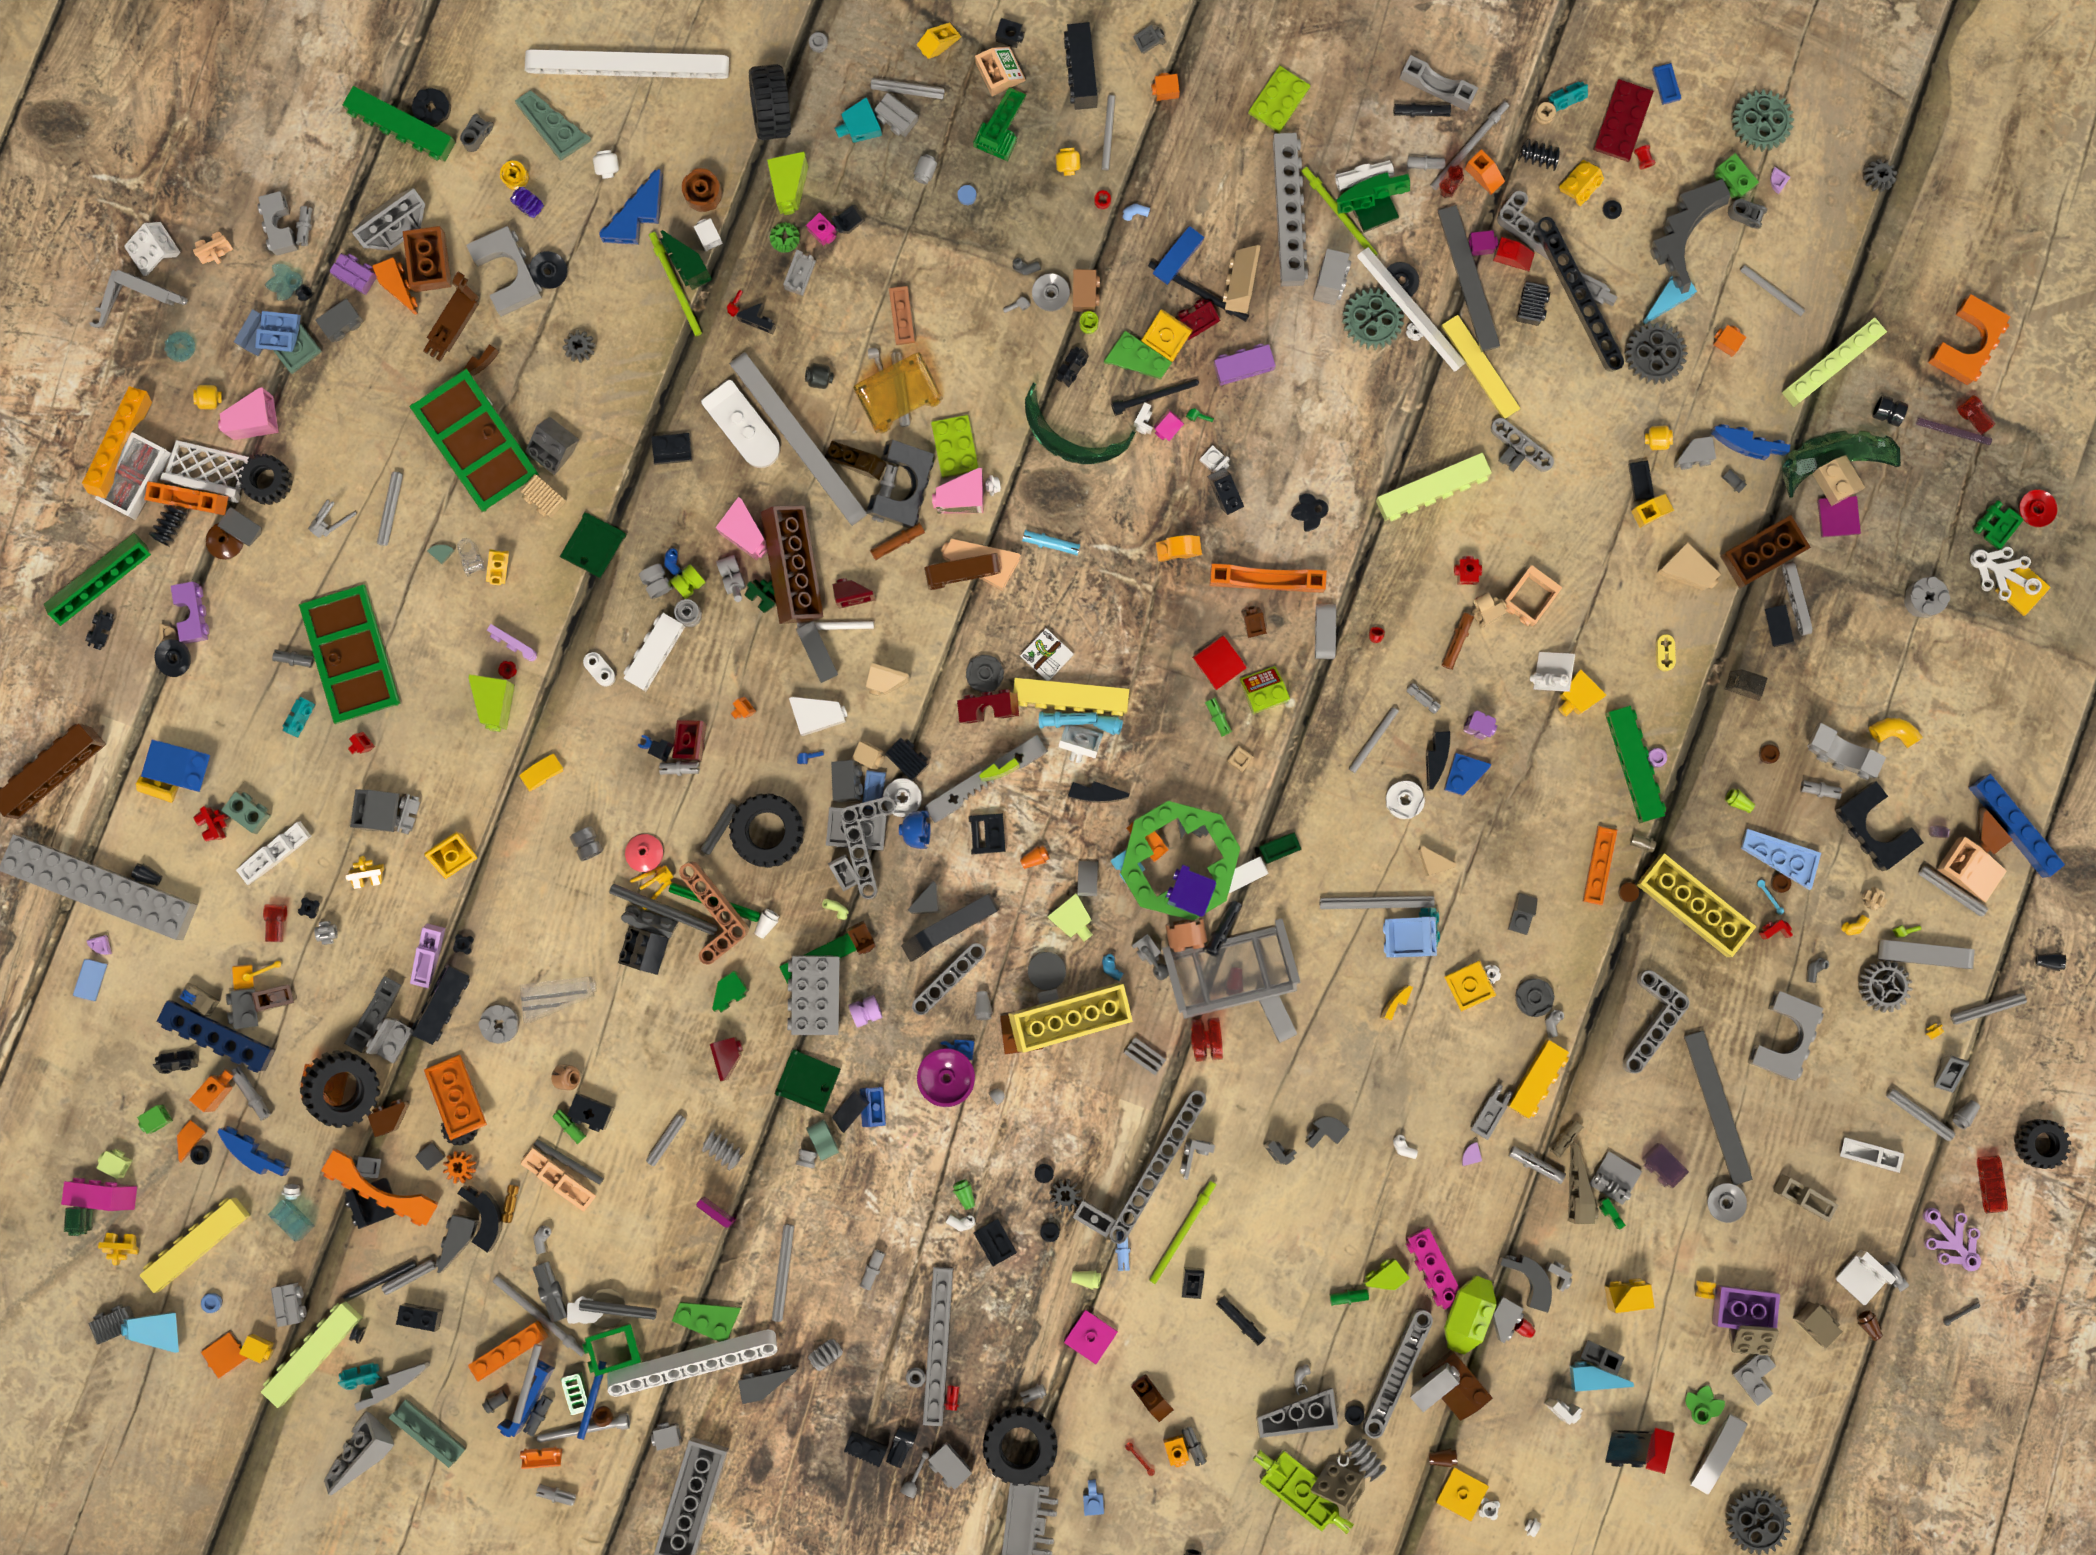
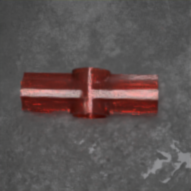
M1459 165L1450 166L1445 177L1439 183L1440 195L1444 198H1452L1460 184L1464 181L1463 168Z

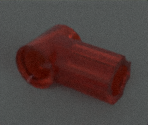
M1972 395L1957 407V411L1962 418L1969 420L1977 431L1983 435L1996 423L1983 409L1982 401L1977 396Z
M265 904L263 910V918L266 921L265 942H283L287 906L283 904Z

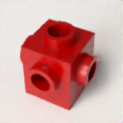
M1463 556L1462 559L1458 560L1457 564L1454 565V576H1457V585H1477L1479 583V576H1482V564H1479V559H1474V556Z

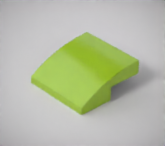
M1013 758L1000 769L995 764L991 765L979 774V778L981 781L999 779L1014 772L1020 766L1016 759Z

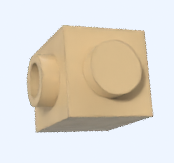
M859 741L852 759L871 769H878L884 762L885 751L867 742Z

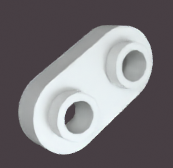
M591 652L584 657L583 664L600 685L607 687L615 682V672L598 653ZM593 658L596 659V663L594 665H590V660ZM608 673V678L602 679V675Z

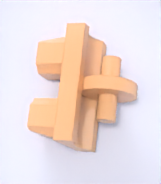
M219 231L212 234V241L208 243L205 240L195 242L196 249H193L202 264L213 260L220 264L222 263L220 257L233 250L232 245Z

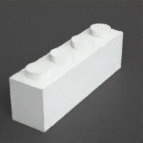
M665 613L655 619L654 629L646 634L643 640L645 642L641 649L638 648L633 657L635 658L632 665L629 664L624 671V679L645 692L685 628L682 623Z

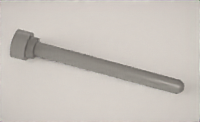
M628 1413L619 1414V1417H615L605 1427L590 1424L586 1433L615 1427L621 1430L630 1429ZM580 1427L540 1434L537 1436V1441L546 1442L578 1435Z

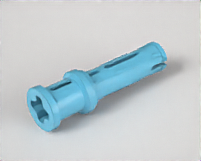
M1039 712L1040 729L1046 726L1060 728L1062 725L1098 724L1097 712Z

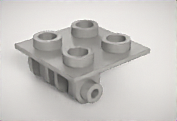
M1608 1151L1591 1180L1590 1186L1623 1205L1626 1200L1630 1199L1632 1195L1630 1192L1642 1171Z

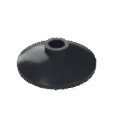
M544 251L535 255L531 260L529 271L536 284L545 289H554L563 284L567 277V265L561 256L554 252ZM544 269H548L550 274H545Z
M1396 262L1387 268L1410 297L1417 292L1420 280L1416 269L1406 262ZM1401 276L1405 277V283L1401 282Z
M168 639L161 642L155 650L156 666L166 676L178 677L188 671L191 664V655L184 643L176 639Z

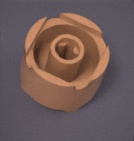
M1199 918L1200 922L1186 919L1173 922L1174 926L1171 927L1169 923L1165 925L1168 944L1170 948H1173L1174 952L1185 951V947L1190 946L1193 949L1205 947L1204 943L1207 942L1203 918Z

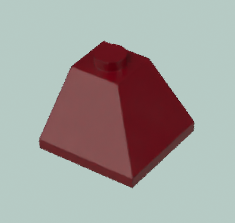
M847 578L836 580V583L832 584L835 602L839 609L876 601L872 590L852 580H847Z
M737 1037L710 1044L720 1081L729 1080L742 1056L743 1045L741 1040H737Z

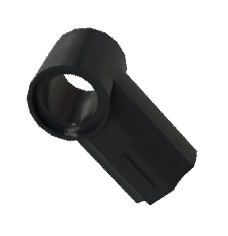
M900 1425L886 1462L901 1468L918 1433Z

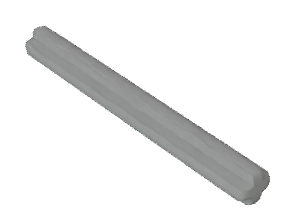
M790 1224L783 1226L772 1321L775 1322L783 1320L794 1225Z

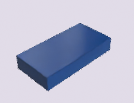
M1672 63L1654 67L1652 72L1662 105L1680 101L1681 94Z

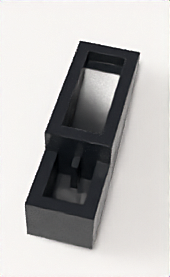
M1450 731L1434 732L1432 734L1433 751L1426 752L1427 791L1434 789L1445 768L1450 747Z
M1093 781L1091 788L1073 782L1068 798L1090 803H1108L1128 799L1130 793Z

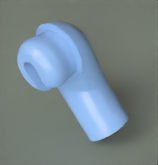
M1139 204L1130 205L1123 210V219L1130 221L1136 214L1148 217L1150 208Z

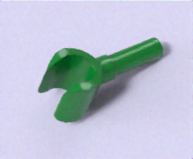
M1195 408L1189 410L1186 418L1195 422L1197 417L1209 422L1214 420V418L1203 415Z

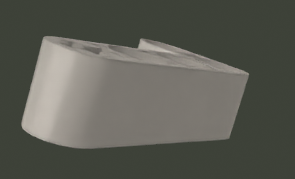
M1516 191L1501 209L1497 222L1502 228L1549 260L1541 243L1533 238L1536 235L1534 230L1536 223L1521 213L1528 202L1527 194L1523 191ZM1514 199H1520L1522 205L1515 204ZM1503 214H1509L1511 219H1504ZM1518 225H1524L1527 230L1521 231ZM1550 239V246L1556 248L1557 242L1554 239Z

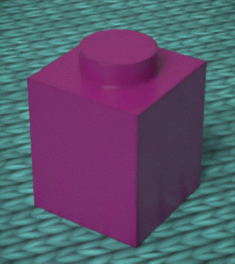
M1493 230L1472 232L1468 237L1472 256L1493 254L1498 247L1497 236H1494Z

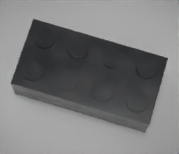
M1090 22L1067 24V31H1064V49L1066 50V67L1068 68L1070 104H1074L1075 110L1097 108L1098 95Z

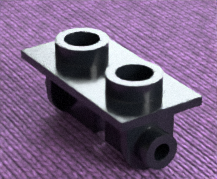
M1075 347L1071 349L1065 359L1066 362L1070 363L1069 366L1062 364L1056 372L1057 376L1055 379L1059 382L1063 381L1068 388L1076 380L1081 368L1087 363L1089 356L1083 348Z
M103 610L95 613L92 620L95 626L93 631H88L85 639L88 642L87 646L90 647L92 643L94 644L93 648L98 650L104 647L108 637L107 634L101 633L102 629L110 631L114 621V615L106 612V615H102Z
M191 1050L178 1051L176 1059H174L173 1052L159 1054L158 1057H155L156 1064H153L154 1068L162 1074H169L176 1070L188 1071L191 1068L198 1067L193 1060L196 1058V1053Z

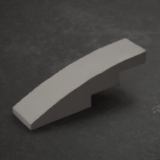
M426 1362L387 1376L389 1383L371 1390L373 1397L354 1404L356 1411L374 1405L398 1392L415 1380L430 1366V1363Z
M1732 1414L1728 1415L1710 1442V1448L1701 1460L1700 1468L1690 1481L1691 1486L1706 1494L1710 1493L1736 1449L1748 1425L1747 1422Z

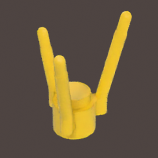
M666 865L659 866L652 871L631 879L630 882L633 883L654 874V878L639 888L642 890L655 881H658L659 884L664 883L651 897V899L655 900L672 883L671 879L674 878Z

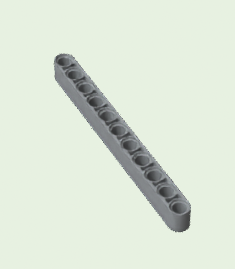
M744 352L731 361L729 364L851 526L867 516L863 507L748 355Z

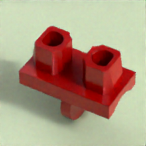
M206 806L200 808L201 812L193 818L198 826L207 823L209 829L202 832L204 840L210 842L226 838L222 829L227 827L225 820L229 816L227 814L221 815L219 809L213 812L211 807L206 808Z

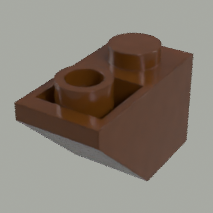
M402 1099L391 1102V1107L384 1109L381 1106L372 1110L373 1113L368 1116L375 1137H380L399 1129L410 1105L409 1101L402 1102Z
M1146 1374L1131 1386L1144 1406L1158 1422L1174 1411L1167 1399Z

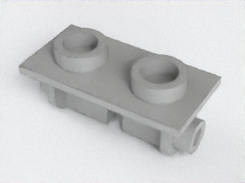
M405 794L399 801L398 808L401 809L399 815H396L394 831L399 832L401 828V833L409 835L415 818L408 816L409 813L417 814L420 802L419 797L412 796L409 799L410 795Z

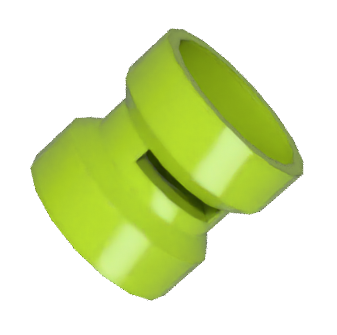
M1087 311L1081 315L1079 325L1081 331L1085 334L1096 332L1098 329V316L1094 312Z

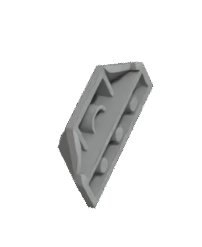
M411 188L395 195L367 215L355 227L352 233L363 248L390 251L404 241L402 231L421 229L425 203L415 189Z

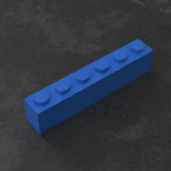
M1991 774L1982 776L1968 787L1984 808L2013 839L2012 842L2042 878L2051 877L2065 865Z

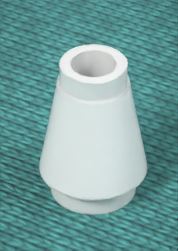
M769 909L762 912L754 934L764 939L779 922V915Z

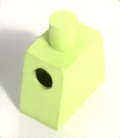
M1077 894L1073 895L1048 916L1049 920L1070 938L1077 933L1085 942L1093 935L1086 927L1092 920Z

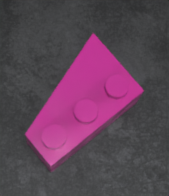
M73 1177L72 1181H64L61 1205L105 1211L135 1210L137 1186L118 1185L117 1182L101 1183V1180H89V1182H86L85 1178Z

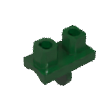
M757 579L749 581L747 584L749 588L744 594L749 600L754 601L759 596L762 601L758 608L763 613L776 607L772 580L769 583L765 579L761 582Z

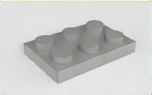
M829 807L826 846L848 848L841 821V811L844 808ZM863 810L865 816H871L874 812ZM853 811L845 813L847 821H852L855 818ZM887 816L861 823L868 849L884 851ZM853 829L849 836L852 840H856L859 838L860 832L857 829Z

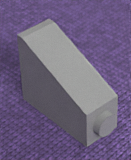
M1445 1363L1412 1386L1410 1398L1424 1412L1459 1384L1460 1373L1454 1366L1450 1367L1448 1363Z

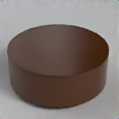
M1769 744L1760 749L1759 757L1763 763L1772 764L1779 759L1780 752L1775 745Z
M1776 874L1772 877L1771 887L1775 892L1784 893L1791 888V879L1784 874Z
M1626 883L1619 888L1618 894L1622 901L1633 902L1639 896V889L1633 883Z
M601 1406L593 1412L592 1419L597 1426L605 1427L612 1422L613 1413L608 1407Z

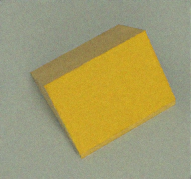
M455 832L424 853L445 879L477 859L476 854L464 835L459 832Z

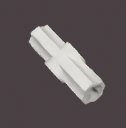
M1390 160L1374 165L1363 164L1354 170L1336 174L1337 189L1339 192L1348 190L1368 178L1386 172L1392 178L1394 177L1393 165Z

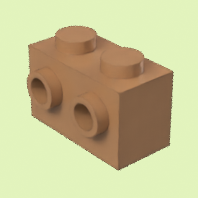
M1073 269V311L1095 312V306H1099V294H1096V287H1100V276H1096V270Z

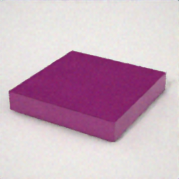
M1857 496L1848 497L1833 506L1830 505L1827 498L1817 500L1821 538L1861 534Z
M706 1197L701 1198L696 1204L699 1209L725 1228L730 1227L736 1220Z

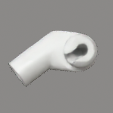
M1397 1135L1393 1140L1397 1153L1416 1159L1418 1150L1409 1148L1405 1137Z

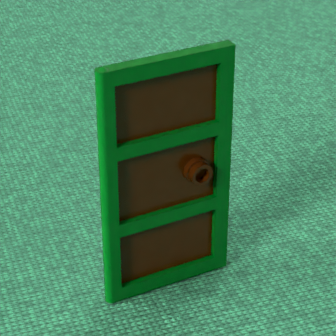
M467 369L409 406L481 512H486L488 508L525 485L535 474L539 475Z
M365 584L299 604L334 724L401 704Z

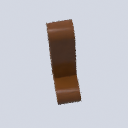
M997 553L924 567L929 590L944 588L946 584L1001 573Z

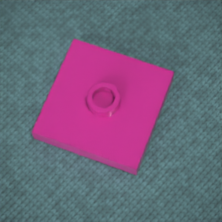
M1085 1309L1064 1343L1094 1364H1097L1118 1331Z

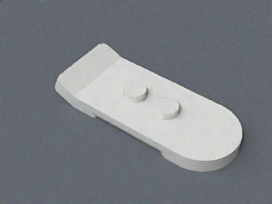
M730 379L726 380L702 398L701 403L751 466L766 468L775 463L780 454V445L777 438L733 381Z

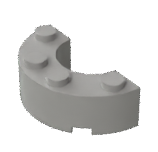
M1822 723L1817 724L1807 745L1808 750L1817 755V760L1824 763H1832L1834 769L1839 771L1845 769L1856 773L1857 776L1866 780L1869 777L1877 778L1886 759L1885 756L1872 749L1849 743L1836 735L1838 731Z

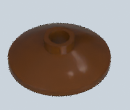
M219 523L209 529L206 535V547L210 554L218 559H231L240 553L244 543L218 527ZM225 536V541L221 543L220 538Z

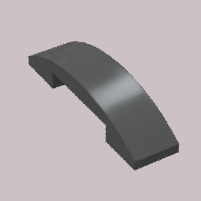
M386 976L383 977L374 992L376 994L344 1044L360 1053L364 1051L370 1038L374 1037L378 1031L376 1030L378 1024L387 1016L402 985Z

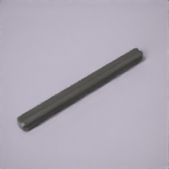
M612 884L609 893L708 934L715 935L717 933V925L619 885Z

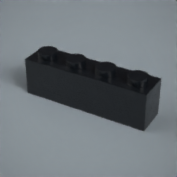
M447 963L445 964L409 1031L412 1036L431 1045L435 1041H439L443 1025L448 1024L452 1016L450 1014L451 1010L460 1002L461 997L459 995L469 985L470 976L466 972Z

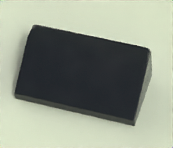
M855 1090L832 1118L844 1133L870 1102Z

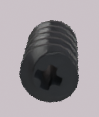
M1528 138L1521 147L1518 161L1522 157H1524V163L1531 159L1532 165L1539 161L1540 168L1546 163L1547 170L1553 165V171H1555L1560 158V148L1556 147L1552 150V145H1548L1545 149V143H1541L1538 147V141L1536 140L1531 145V140Z
M164 505L167 512H160L164 519L157 518L156 521L160 526L153 525L156 532H149V535L154 540L170 547L167 541H174L170 535L178 534L174 528H181L178 521L184 522L185 519L181 515L188 514L172 505Z

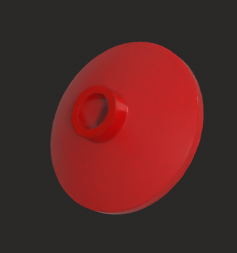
M2032 490L2026 493L2019 504L2021 517L2028 525L2033 527L2049 525L2056 518L2058 511L2054 497L2044 490ZM2033 507L2038 509V513L2034 512Z

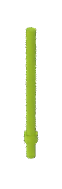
M1305 167L1301 172L1310 182L1309 185L1313 190H1317L1364 249L1369 247L1376 256L1378 253L1345 213L1338 214L1337 203L1322 186L1323 182L1318 177H1315L1308 167Z
M652 232L649 234V237L654 246L653 251L662 263L694 335L699 336L702 332L665 254L666 250L663 244L660 243L656 233Z
M1209 1181L1203 1193H1200L1197 1197V1203L1149 1279L1150 1282L1157 1283L1201 1209L1209 1202V1196L1217 1185L1214 1182Z

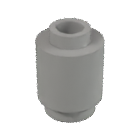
M927 154L920 156L913 173L915 181L922 184H928L931 181L937 166L934 157Z

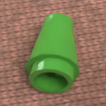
M964 1179L953 1184V1192L964 1209L973 1208L975 1201L971 1183Z

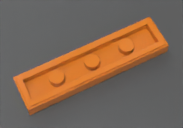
M1597 826L1583 902L1603 905L1618 830Z

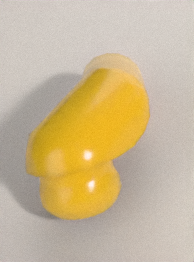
M1861 915L1856 923H1843L1841 930L1847 935L1860 934L1870 919Z

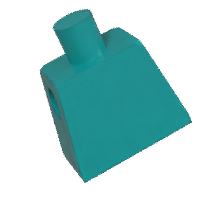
M867 98L841 114L844 124L835 127L838 138L849 134L853 143L882 136L881 128Z

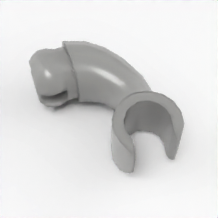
M1888 1262L1889 1265L1885 1264L1884 1268L1896 1278L1893 1285L1902 1292L1909 1287V1284L1901 1276L1897 1266L1892 1262Z
M1307 1364L1297 1368L1294 1375L1295 1390L1299 1396L1298 1389L1300 1387H1304L1308 1393V1388L1302 1383L1305 1375L1311 1373Z

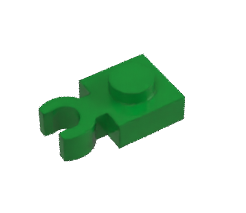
M1607 1197L1598 1200L1601 1205L1599 1206L1601 1213L1612 1220L1616 1229L1620 1230L1626 1226Z

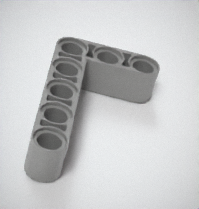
M889 797L848 806L841 811V821L859 892L865 899L875 898L878 888L861 823L893 814L896 810V803ZM890 801L892 803L890 811H883L882 804L884 802ZM866 806L873 807L874 812L871 816L864 815L863 810ZM847 811L855 813V818L852 821L845 819ZM853 829H857L860 832V836L856 840H852L849 836ZM857 848L864 850L862 858L858 859L854 856V851ZM867 867L869 869L868 876L861 877L859 869ZM867 885H871L874 888L871 896L864 894V888Z
M1649 970L1640 972L1637 976V982L1643 989L1661 1001L1664 1006L1623 1060L1622 1066L1628 1073L1637 1074L1643 1070L1689 1007L1690 1001L1686 995L1658 974ZM1646 974L1651 976V983L1648 985L1643 980ZM1661 986H1665L1667 989L1665 996H1661L1659 993ZM1678 997L1683 1001L1680 1008L1675 1006V1000ZM1666 1013L1671 1015V1021L1668 1024L1663 1020V1016ZM1655 1028L1660 1031V1036L1657 1039L1652 1036V1031ZM1643 1044H1646L1649 1048L1648 1053L1645 1055L1640 1050ZM1632 1059L1637 1062L1635 1070H1631L1629 1067V1062Z

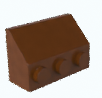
M1450 1350L1422 1376L1426 1377L1445 1363H1448L1450 1367L1454 1366L1460 1373L1459 1384L1441 1399L1457 1418L1462 1421L1478 1412L1493 1397L1460 1358Z

